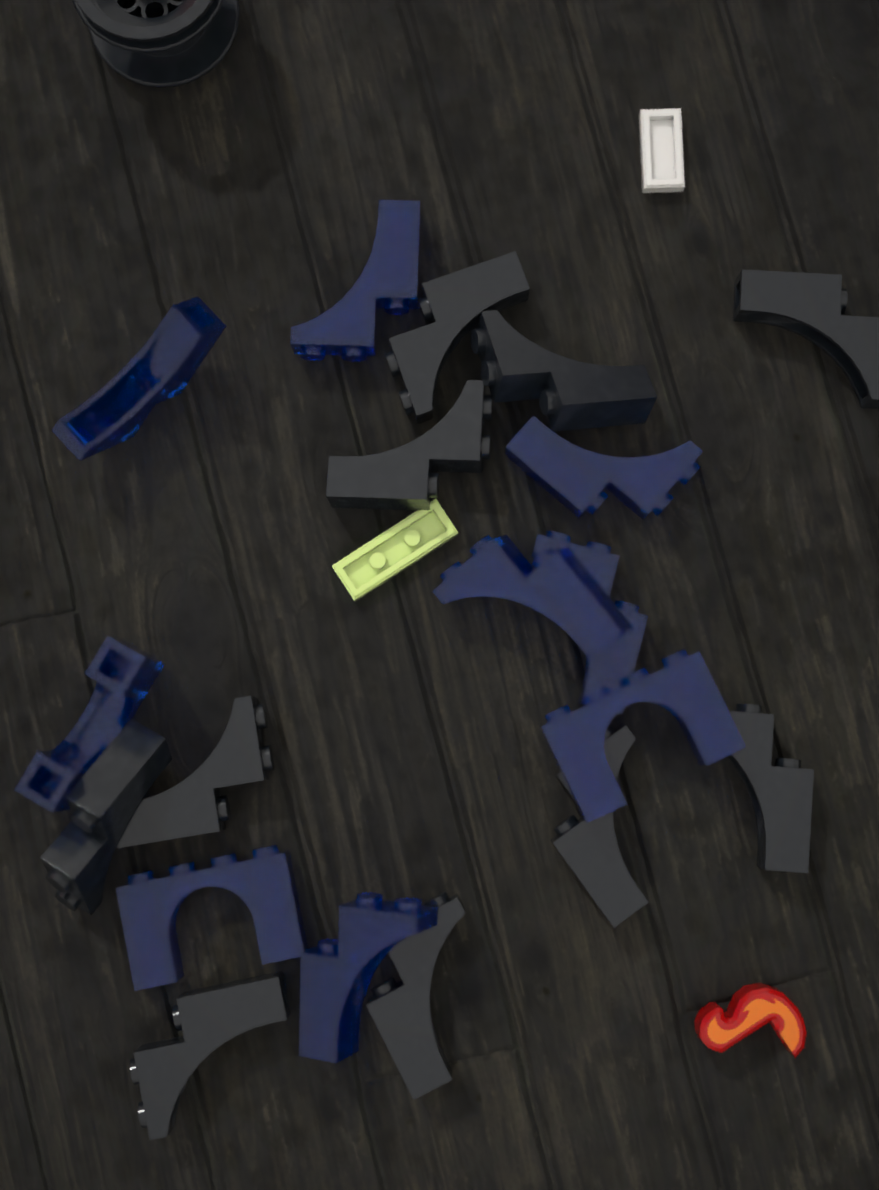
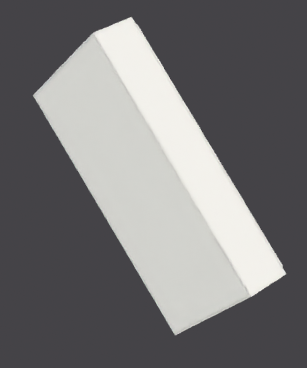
M681 108L640 110L642 193L683 192L685 181Z

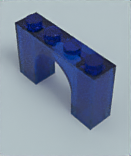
M107 636L85 672L87 676L97 682L93 695L80 719L56 748L51 751H37L14 790L52 813L71 810L65 796L133 718L165 663L129 642Z
M685 649L680 650L662 659L664 668L650 675L645 667L622 678L626 685L623 688L610 693L608 687L605 686L584 696L587 705L571 712L567 704L544 715L548 723L539 728L586 823L627 804L604 753V735L607 726L614 715L627 705L636 702H648L659 705L669 711L679 722L701 766H708L746 747L700 652L688 656Z
M277 845L253 849V858L237 861L236 853L210 858L212 866L195 869L194 862L170 866V875L154 878L152 870L127 875L128 883L116 887L134 991L176 983L184 977L176 932L177 915L182 903L190 893L203 887L225 888L244 900L253 916L262 965L305 956L309 949L290 851L279 852Z

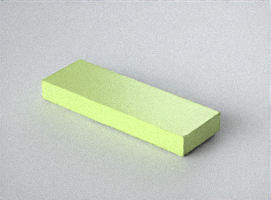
M435 498L430 503V510L415 511L333 564L332 567L353 600L357 601L459 533Z

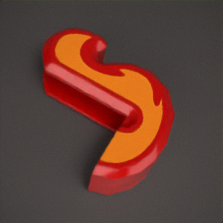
M760 982L744 985L735 992L726 1012L716 1002H709L699 1010L694 1021L695 1032L703 1044L709 1049L721 1053L769 1022L786 1050L796 1058L804 1049L807 1033L804 1019L792 1001L776 987Z

